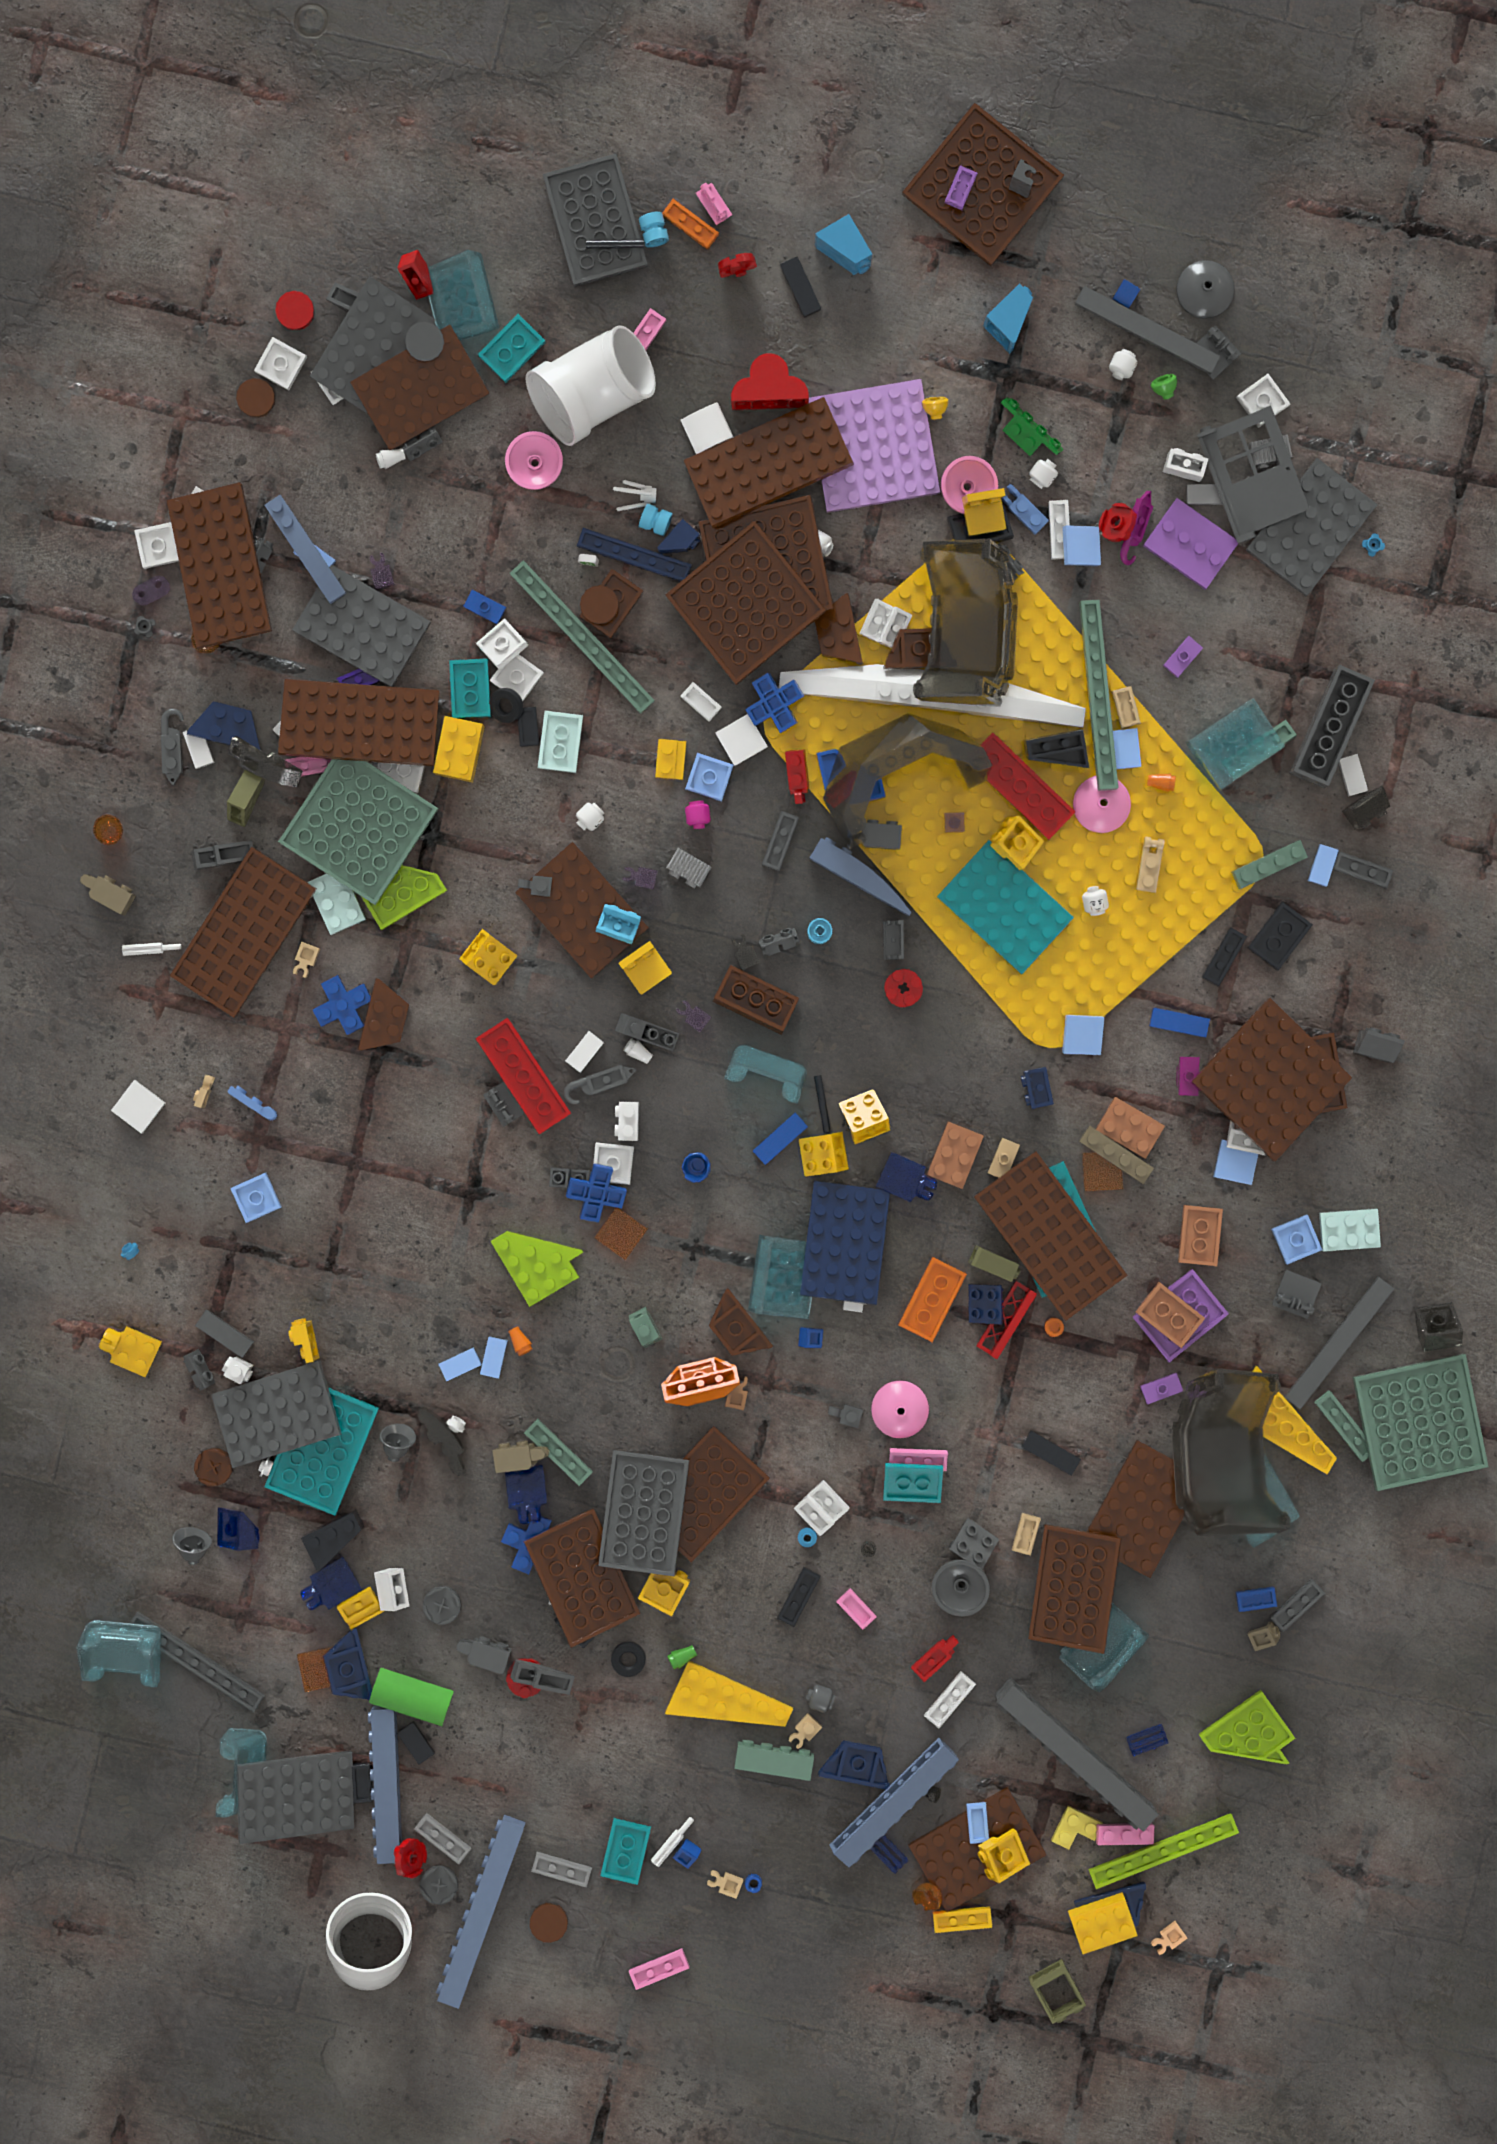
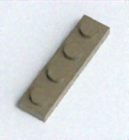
M1090 1125L1079 1140L1080 1143L1142 1184L1145 1183L1154 1169Z

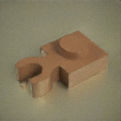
M746 1376L744 1382L727 1394L725 1407L744 1410L748 1393L747 1390H743L748 1381Z

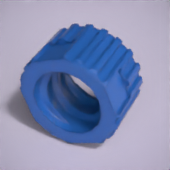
M757 1874L748 1875L745 1879L746 1890L752 1893L760 1891L762 1887L761 1877ZM754 1879L757 1880L758 1885L751 1887L749 1882Z

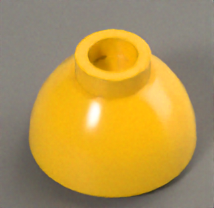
M926 398L922 401L923 409L931 416V419H941L942 414L948 407V398Z

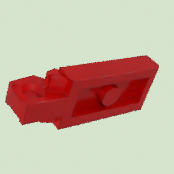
M805 749L785 751L790 794H794L795 804H803L806 802L805 793H808L809 788Z
M952 1635L946 1641L944 1639L940 1640V1642L938 1641L911 1666V1669L925 1682L952 1658V1654L955 1652L953 1648L959 1643V1640Z

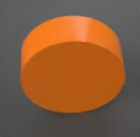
M1051 1317L1046 1320L1044 1329L1049 1336L1057 1337L1062 1334L1064 1324L1059 1318Z

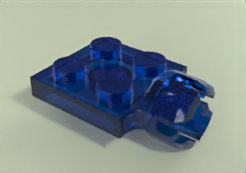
M891 1152L876 1187L909 1202H912L914 1197L928 1201L933 1197L934 1193L925 1190V1186L936 1190L938 1182L925 1174L927 1167Z
M538 1465L527 1470L505 1472L509 1509L517 1510L520 1524H529L528 1514H530L533 1524L541 1520L540 1508L542 1505L548 1504L544 1466Z
M342 1556L322 1568L319 1572L310 1575L312 1583L301 1590L300 1595L303 1601L311 1596L314 1597L305 1604L309 1610H314L321 1605H325L330 1610L360 1592L362 1588Z

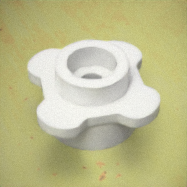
M452 1416L446 1422L449 1425L448 1428L453 1432L463 1433L465 1430L464 1426L466 1423L456 1416Z
M270 1457L266 1461L262 1460L258 1471H261V1477L262 1475L268 1476L274 1462L269 1460Z

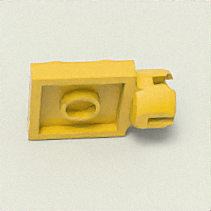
M126 1326L123 1332L108 1328L99 1343V1348L111 1354L110 1363L146 1377L162 1341Z

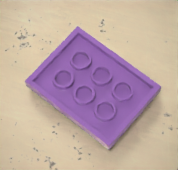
M1176 498L1143 547L1206 590L1238 543L1234 537Z
M1193 1269L1189 1270L1168 1287L1170 1291L1205 1318L1182 1349L1137 1313L1132 1317L1168 1362L1172 1361L1229 1314Z

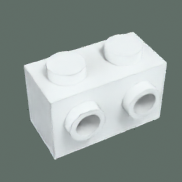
M1171 448L1167 454L1163 472L1200 482L1204 476L1208 458H1204L1196 453H1186L1182 449Z
M619 1102V1106H615V1117H619V1125H615V1136H618V1140L638 1141L639 1102Z
M388 1568L375 1572L380 1611H397L409 1607L403 1568Z

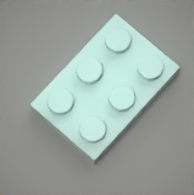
M552 711L544 712L538 769L576 773L583 715Z
M324 874L307 882L317 888L313 897L330 935L366 920L354 891L330 875Z
M1378 1209L1319 1213L1322 1251L1381 1247Z

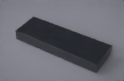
M798 256L781 263L782 272L803 317L805 318L820 311L821 306Z
M1230 927L1201 978L1219 987L1247 936Z
M1030 1430L1021 1446L1071 1476L1081 1460L1079 1457Z
M803 1567L777 1619L794 1627L821 1575Z

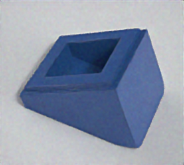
M1124 279L1113 300L1130 308L1140 288Z
M800 1327L798 1343L800 1347L822 1348L823 1329Z
M685 1839L674 1854L673 1859L689 1869L698 1858L701 1848L690 1840Z

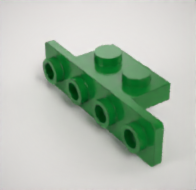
M1007 397L1001 402L1014 415L1003 431L1029 456H1032L1042 443L1055 455L1063 451L1061 443L1056 438H1051L1042 425L1036 424L1033 421V416L1027 411L1024 412L1015 399Z

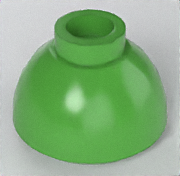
M1166 374L1153 380L1150 386L1157 395L1162 396L1163 399H1169L1174 396L1173 392L1177 386V377L1174 374Z

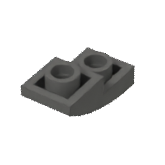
M551 1167L549 1187L568 1188L570 1177L589 1181L591 1171Z

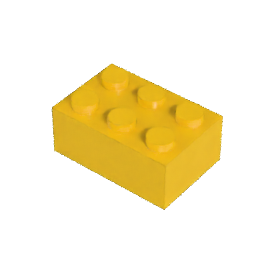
M445 716L433 773L438 776L473 783L485 726L481 723Z
M1122 1892L1068 1910L1082 1954L1138 1936Z

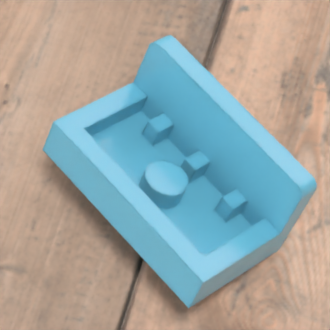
M605 904L596 927V932L632 944L641 916L631 911L627 912L619 909L615 905Z

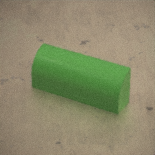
M380 1668L369 1703L443 1726L454 1691Z

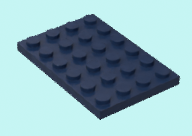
M814 1181L800 1296L877 1305L890 1197L889 1190Z

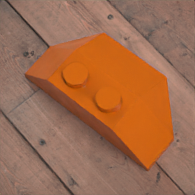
M712 1357L677 1366L661 1386L665 1403L691 1406L725 1397L740 1385L736 1365Z

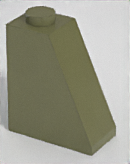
M247 765L227 801V820L243 827L246 826L265 783V773L261 769Z
M975 1245L968 1261L972 1266L1012 1282L1013 1278L1017 1279L1021 1270L1018 1268V1263Z

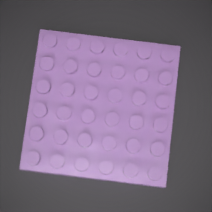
M921 379L809 398L808 403L825 397L854 463L853 466L821 480L827 513L940 494L928 417L922 406L924 393Z

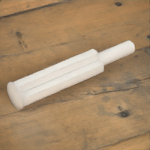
M163 943L122 945L123 956L163 953L165 950L182 949L181 944L163 945Z
M689 1817L679 1830L676 1829L652 1857L651 1861L654 1865L660 1867L684 1838L683 1833L694 1821L692 1817Z

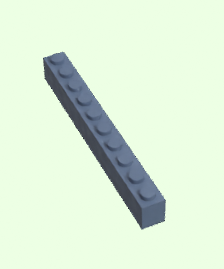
M504 1815L502 1820L498 1819L494 1830L498 1832L496 1839L492 1837L488 1847L491 1850L490 1855H485L481 1866L485 1868L483 1875L479 1874L475 1883L478 1889L476 1893L472 1891L468 1902L472 1904L470 1911L466 1910L462 1919L465 1925L463 1929L459 1928L455 1938L459 1940L457 1947L453 1946L449 1955L452 1961L450 1965L446 1964L442 1974L446 1976L444 1983L440 1982L436 1991L439 1994L438 2002L458 2009L460 2007L526 1822Z

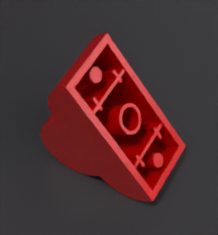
M772 353L758 356L751 365L750 377L738 381L731 393L732 410L800 408L809 402V392L805 383L797 377L789 376L786 362L780 356Z

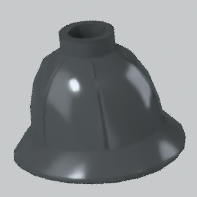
M391 1424L381 1431L380 1440L383 1443V1450L388 1456V1460L398 1462L399 1458L405 1456L409 1448L414 1445L416 1434L411 1427L405 1424Z
M194 1527L180 1528L175 1531L172 1537L174 1546L190 1565L198 1564L212 1544V1539L208 1533Z

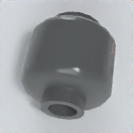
M815 1685L813 1690H808L806 1700L809 1701V1708L825 1713L828 1709H832L835 1695H833L832 1689Z

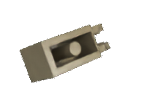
M87 874L81 877L80 882L91 889L89 892L90 898L121 915H126L136 895L131 893V888L123 884L121 887L114 884L116 880L107 875L104 878L101 876L95 878Z
M528 1441L516 1442L517 1445L510 1446V1443L499 1444L498 1448L492 1450L496 1473L530 1469L536 1465L537 1460L548 1457L550 1451L546 1446L535 1447V1443L528 1444Z

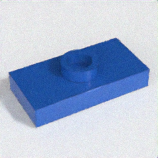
M471 590L463 606L465 609L496 625L500 622L506 610L505 606L474 590Z
M1273 1586L1235 1592L1239 1612L1277 1607L1275 1588Z

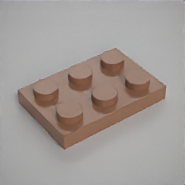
M1114 1097L1096 1130L1146 1159L1165 1126Z
M947 1122L927 1175L963 1189L984 1136Z
M1183 1205L1178 1255L1179 1263L1217 1266L1223 1209Z
M1160 1282L1157 1283L1135 1311L1181 1349L1205 1319Z

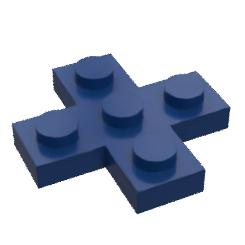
M767 673L752 682L761 700L745 709L754 726L771 717L779 732L782 733L798 723L789 708L791 704L804 697L796 680H792L778 689L771 674Z
M339 975L321 983L329 1001L313 1009L320 1026L323 1027L339 1019L347 1035L363 1028L364 1023L356 1009L370 1002L371 995L366 985L363 983L347 992Z
M593 1164L589 1181L570 1177L566 1198L583 1201L580 1219L599 1223L603 1205L616 1208L623 1207L627 1190L626 1188L609 1185L613 1172L612 1167Z
M534 1513L527 1531L510 1523L508 1524L501 1542L519 1549L511 1566L512 1568L529 1575L533 1563L523 1541L548 1530L552 1520Z

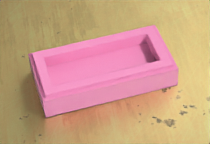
M851 1588L836 1601L862 1630L877 1617Z

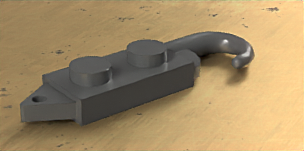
M172 708L166 710L161 717L162 774H165L170 783L175 786L180 774H183L182 737L177 729L169 728V716L176 714L179 716L180 721H183L184 718L179 710Z
M621 1064L573 1081L565 1087L564 1098L570 1104H579V1100H573L570 1097V1092L573 1089L581 1087L587 1095H594L628 1083V1079L637 1069L625 1067Z

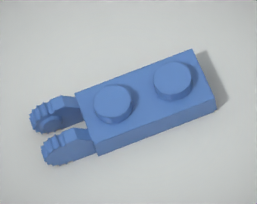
M1009 484L1007 489L1016 500L1012 503L1007 495L1001 498V500L1036 535L1049 520L1023 494H1020L1013 485Z
M231 1086L228 1093L266 1119L270 1121L277 1119V1112L269 1106L262 1107V1101L254 1096L250 1099L245 1095L247 1091L237 1086L234 1088Z

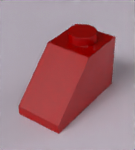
M419 250L402 255L397 269L416 300L433 294L428 266Z

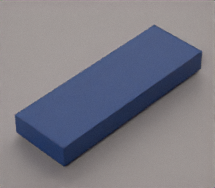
M1153 1008L1149 1027L1206 1038L1210 1019Z
M794 1113L760 1143L753 1152L766 1165L808 1126Z

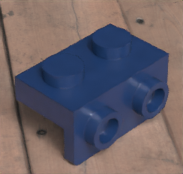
M1046 1067L1023 1071L1024 1075L1021 1076L1022 1086L1027 1089V1094L1024 1095L1026 1106L1035 1109L1053 1105Z

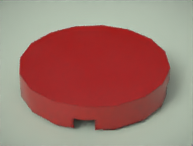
M286 292L279 298L276 304L277 318L289 330L304 329L310 325L314 318L313 303L302 292Z

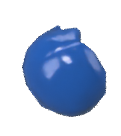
M696 1152L689 1154L684 1159L682 1170L685 1179L695 1183L701 1182L708 1177L711 1171V1163L706 1155Z

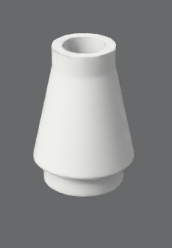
M402 448L380 450V453H376V459L380 469H387L401 460H405V454Z
M631 1038L623 1049L626 1055L646 1064L653 1056L638 1039L634 1040Z

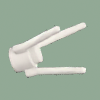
M623 480L624 484L640 488L641 490L613 487L614 491L641 494L640 501H644L643 503L617 507V511L645 507L647 503H656V488H652V486Z

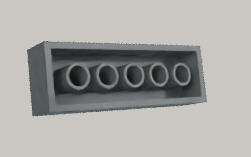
M1342 665L1334 668L1289 774L1321 788H1326L1330 785L1374 684V679Z

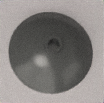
M1209 260L1195 262L1189 265L1180 275L1176 289L1177 298L1182 308L1194 317L1201 319L1216 317L1222 314L1232 302L1234 296L1232 276L1224 266L1217 262ZM1209 283L1211 288H1206L1204 284Z
M954 1560L938 1569L933 1578L932 1593L936 1603L947 1613L955 1616H969L984 1607L989 1597L990 1585L985 1572L979 1566L966 1560ZM963 1581L965 1585L961 1586L958 1582Z

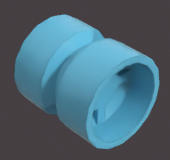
M662 212L647 213L639 218L641 231L645 232L643 239L646 247L661 246L669 241L667 229L663 228L665 221Z
M647 503L642 513L639 527L645 530L653 528L655 534L664 537L669 528L673 513L664 509L658 512L656 506Z
M823 918L814 919L807 928L808 938L815 944L826 943L832 935L831 924Z

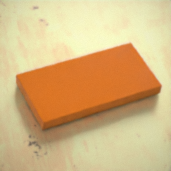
M932 1257L898 1325L933 1343L967 1274Z

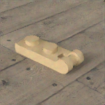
M1151 837L1144 838L1136 890L1156 893L1165 843L1164 839L1152 840ZM1149 848H1156V853H1149Z

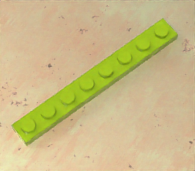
M1230 1813L1088 1870L1095 1888L1098 1889L1236 1835L1239 1831Z

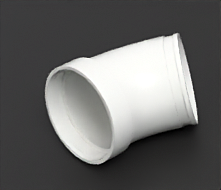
M616 326L612 330L606 331L552 362L545 361L526 374L527 390L539 416L552 434L568 446H572L587 437L592 428L643 401V399L651 397L655 392L656 386L654 370L645 348L635 334L624 326Z
M379 1893L358 1894L338 1905L331 1914L327 1924L326 1950L337 1975L342 1981L359 1990L380 1989L394 1981L403 1970L411 1951L412 1927L409 1916L397 1901ZM366 1914L381 1915L392 1921L399 1929L404 1942L400 1955L394 1961L376 1969H359L350 1966L343 1957L340 1947V1936L345 1925L354 1918Z

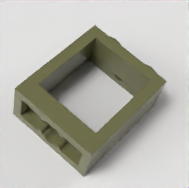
M1062 1959L1029 1976L1030 1984L1052 2024L1064 2021L1068 2015L1079 2013L1086 2006L1082 1994ZM1064 1974L1077 1998L1052 2011L1040 1987Z

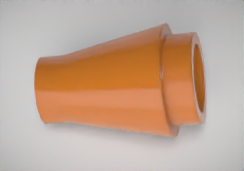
M1171 773L1148 775L1147 786L1166 792L1174 791L1176 776L1171 775Z
M518 1326L509 1331L515 1353L522 1356L533 1349L532 1343Z

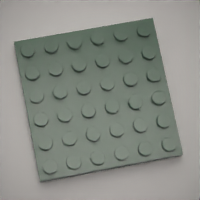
M332 759L278 842L376 905L435 816L438 808L367 761Z
M1466 1354L1353 1377L1376 1491L1489 1467Z

